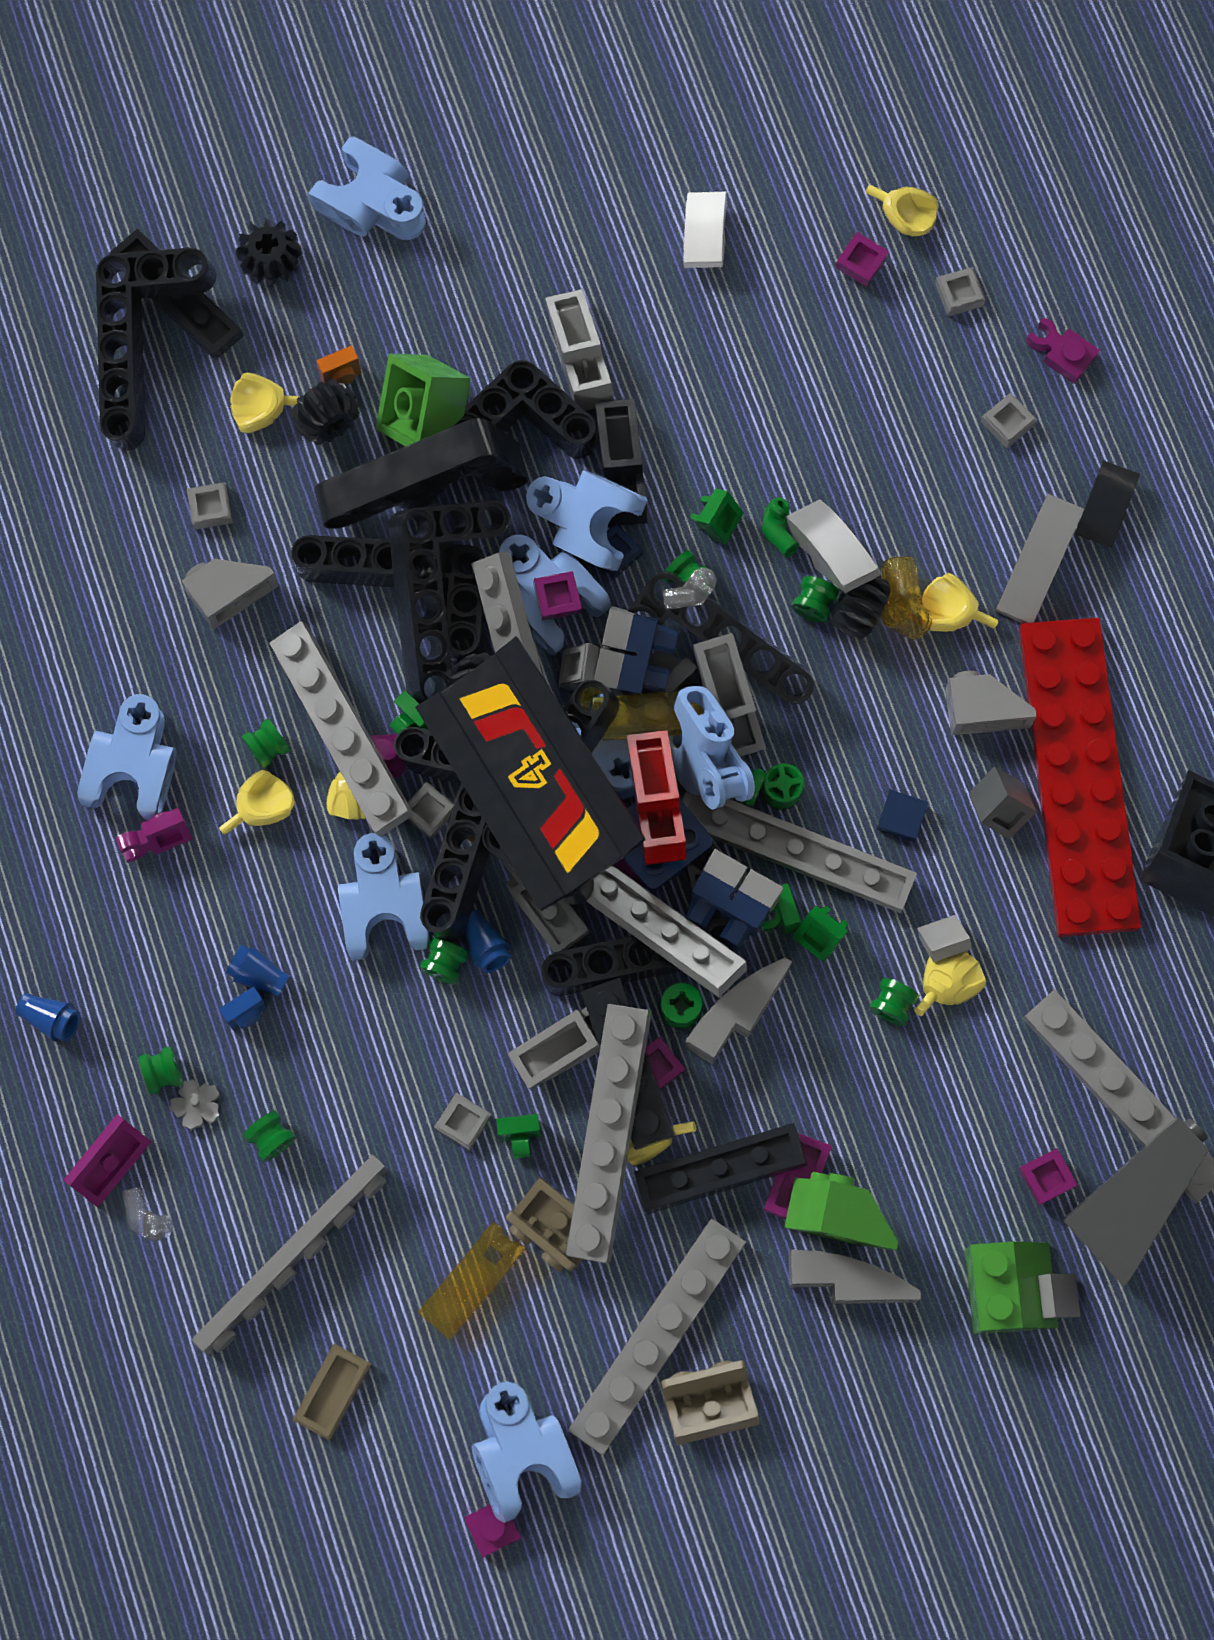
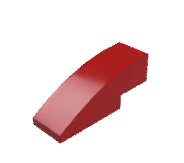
M668 731L627 735L639 829L646 839L642 843L645 865L686 860V841Z

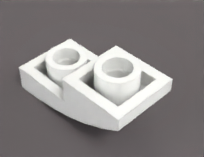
M726 192L688 193L684 232V268L723 267L725 250L724 226L727 209Z

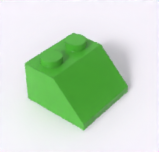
M389 354L375 429L406 447L453 427L464 416L466 401L470 393L469 385L471 378L429 355Z
M812 1172L810 1179H794L784 1228L858 1246L897 1250L898 1240L872 1194L867 1189L855 1187V1178L833 1173L827 1175Z
M1012 1241L971 1244L965 1249L973 1334L1059 1328L1058 1318H1043L1038 1281L1039 1275L1053 1274L1049 1243Z

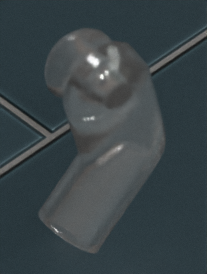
M699 568L692 573L683 587L663 590L665 610L703 604L716 586L717 579L714 572L708 568Z
M133 1188L122 1192L128 1225L132 1231L149 1241H159L161 1238H167L171 1235L173 1231L172 1220L167 1215L159 1217L147 1210L143 1188Z

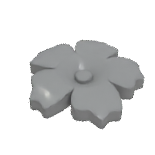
M193 1079L184 1081L183 1087L178 1091L182 1098L170 1100V1110L175 1113L177 1118H183L182 1126L190 1130L202 1127L203 1119L209 1123H214L220 1116L218 1113L219 1105L215 1103L220 1094L216 1090L215 1085L208 1086L203 1084L199 1089Z

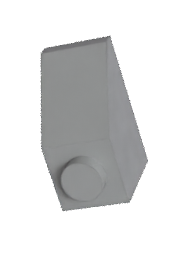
M213 559L207 564L203 562L195 565L187 572L186 578L181 580L187 595L213 630L278 587L275 574L270 567L221 559Z
M977 671L959 672L954 675V678H949L945 688L951 735L1031 728L1036 718L1034 707L990 674L978 675Z

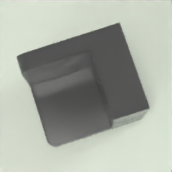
M657 650L650 657L649 664L670 668L665 691L652 690L669 706L676 700L680 690L689 687L696 681L698 668L687 657L680 662L672 653Z
M996 766L969 793L980 822L1008 839H1011L1037 812L1025 785Z

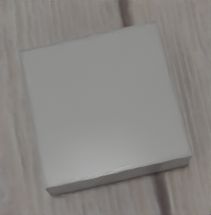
M973 267L936 277L935 285L947 317L984 306L986 300Z
M1009 393L985 413L980 422L1007 449L1034 427L1037 419L1012 393Z
M226 482L187 489L194 530L233 523Z
M586 643L563 650L559 678L560 688L572 691L582 682L594 680L599 653L598 646Z
M426 781L408 801L414 815L407 820L432 840L450 819L454 804Z
M956 915L917 928L919 939L933 962L972 949L970 937Z
M456 1092L434 1126V1129L470 1151L491 1119L492 1114Z
M1039 1275L1038 1281L1043 1318L1081 1317L1076 1275Z

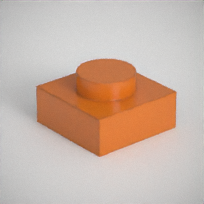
M352 345L316 360L320 377L324 383L336 379L339 383L343 382L347 385L356 376L361 374L359 359Z

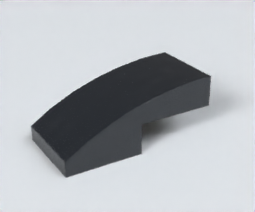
M1103 460L1075 535L1112 548L1140 474Z

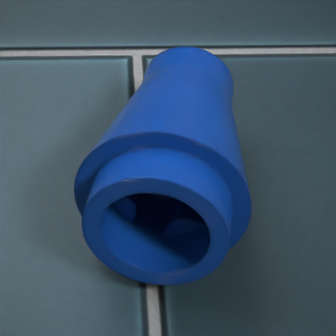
M480 910L472 911L466 931L464 932L474 966L480 967L483 973H491L502 968L510 961V944L485 919Z
M242 944L225 972L234 978L232 982L251 988L254 986L255 989L271 993L276 997L280 995L290 975L281 971L255 947L252 946L249 949Z
M25 993L19 999L15 1011L17 1016L25 1019L54 1042L59 1040L69 1041L76 1033L81 1020V1014L79 1011L74 1010L73 1004L36 997L29 993Z

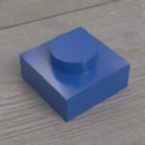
M253 986L219 1008V1011L232 1030L238 1026L244 1029L257 1022L262 1017L261 1011L266 1009L267 1006Z

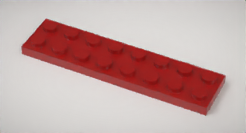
M1100 617L1021 623L1018 630L1027 702L1036 710V718L1031 726L1057 937L1138 931L1141 928Z

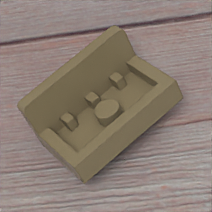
M540 1177L517 1207L505 1217L512 1223L509 1231L526 1245H529L531 1241L535 1242L545 1251L541 1257L559 1272L564 1268L570 1272L575 1271L584 1260L566 1256L574 1203Z
M743 1360L736 1362L722 1361L716 1363L711 1368L696 1372H679L661 1382L676 1446L760 1425L748 1382L747 1369Z

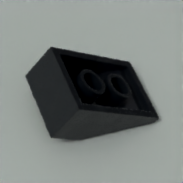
M1188 770L1149 853L1140 881L1214 917V782Z

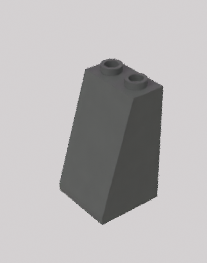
M1175 1118L1063 1218L1068 1227L1122 1286L1127 1284L1132 1278L1209 1151L1203 1144L1209 1137L1191 1118L1185 1122L1180 1118Z

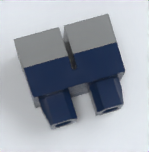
M612 606L609 610L602 645L606 646H603L600 650L594 680L603 683L609 688L641 693L643 689L665 691L670 668L649 664L652 649L674 654L679 632L658 624L659 619L646 617ZM619 649L636 652L637 654L620 651Z
M714 849L692 890L690 900L692 902L686 919L703 931L706 930L714 915L727 921L728 923L721 933L719 940L738 951L749 939L750 935L756 937L767 916L781 898L784 887L752 869L745 878L747 866ZM738 890V892H737V894L735 895L734 899L731 900V898L733 897L735 891Z

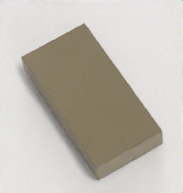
M333 1344L292 1420L331 1441L372 1364Z

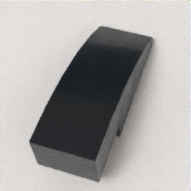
M624 399L595 402L603 478L646 497L635 400ZM647 503L642 515L637 516L630 512L617 513L608 523V527H612L616 523L619 526L647 523Z

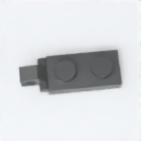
M502 861L513 876L512 879L506 882L510 889V894L554 953L573 948L591 934L571 905L564 900L540 911L515 869Z

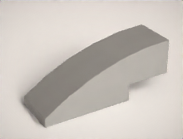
M583 289L545 298L557 349L572 399L585 411L596 408L595 402L614 401L612 382L602 356L601 343Z
M1047 493L995 612L1020 623H1034L1084 511L1083 508Z
M819 499L785 516L793 538L799 543V547L811 556L815 569L845 593L881 575L879 568L853 532L822 500Z
M733 633L694 644L693 648L703 687L713 694L734 727V736L731 744L739 756L742 757L766 749L755 714L756 707Z
M786 957L761 968L734 986L701 1018L686 1039L684 1048L713 1065L734 1030L749 1038L789 972L792 961Z
M585 1007L581 1011L575 1010L507 1054L528 1089H532L600 1052V1047L587 1008Z
M791 1250L789 1252V1287H832V1304L917 1303L921 1300V1291L873 1264L848 1256L822 1251Z

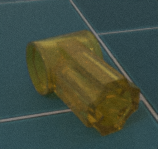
M894 556L883 561V566L880 568L881 578L887 580L891 588L888 603L880 617L887 627L912 640L920 639L929 631L932 624V615L922 603L916 560L910 556Z

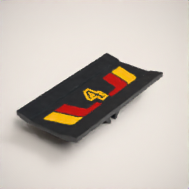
M517 636L495 652V655L448 688L415 706L540 911L567 897L631 853L646 840Z

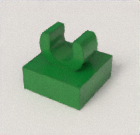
M715 488L711 496L701 497L700 501L704 505L701 514L692 513L690 518L698 528L703 529L713 542L726 545L744 512L728 491Z
M404 690L393 702L405 713L397 716L390 724V727L397 734L408 727L428 729L415 708L419 703Z
M788 883L780 885L784 888L781 898L774 909L771 910L774 913V918L762 924V931H774L781 924L785 935L796 931L800 926L801 920Z
M816 905L807 914L792 937L824 963L848 932L846 930L847 922L844 919L840 923L836 922L828 915L831 910L828 906L820 909Z
M538 1114L497 1118L499 1141H512L514 1159L530 1157L528 1138L541 1136Z

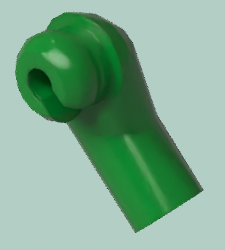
M777 497L772 499L769 505L766 506L762 533L787 558L797 551L799 543L787 532L788 522L785 516L790 514V504L787 500Z

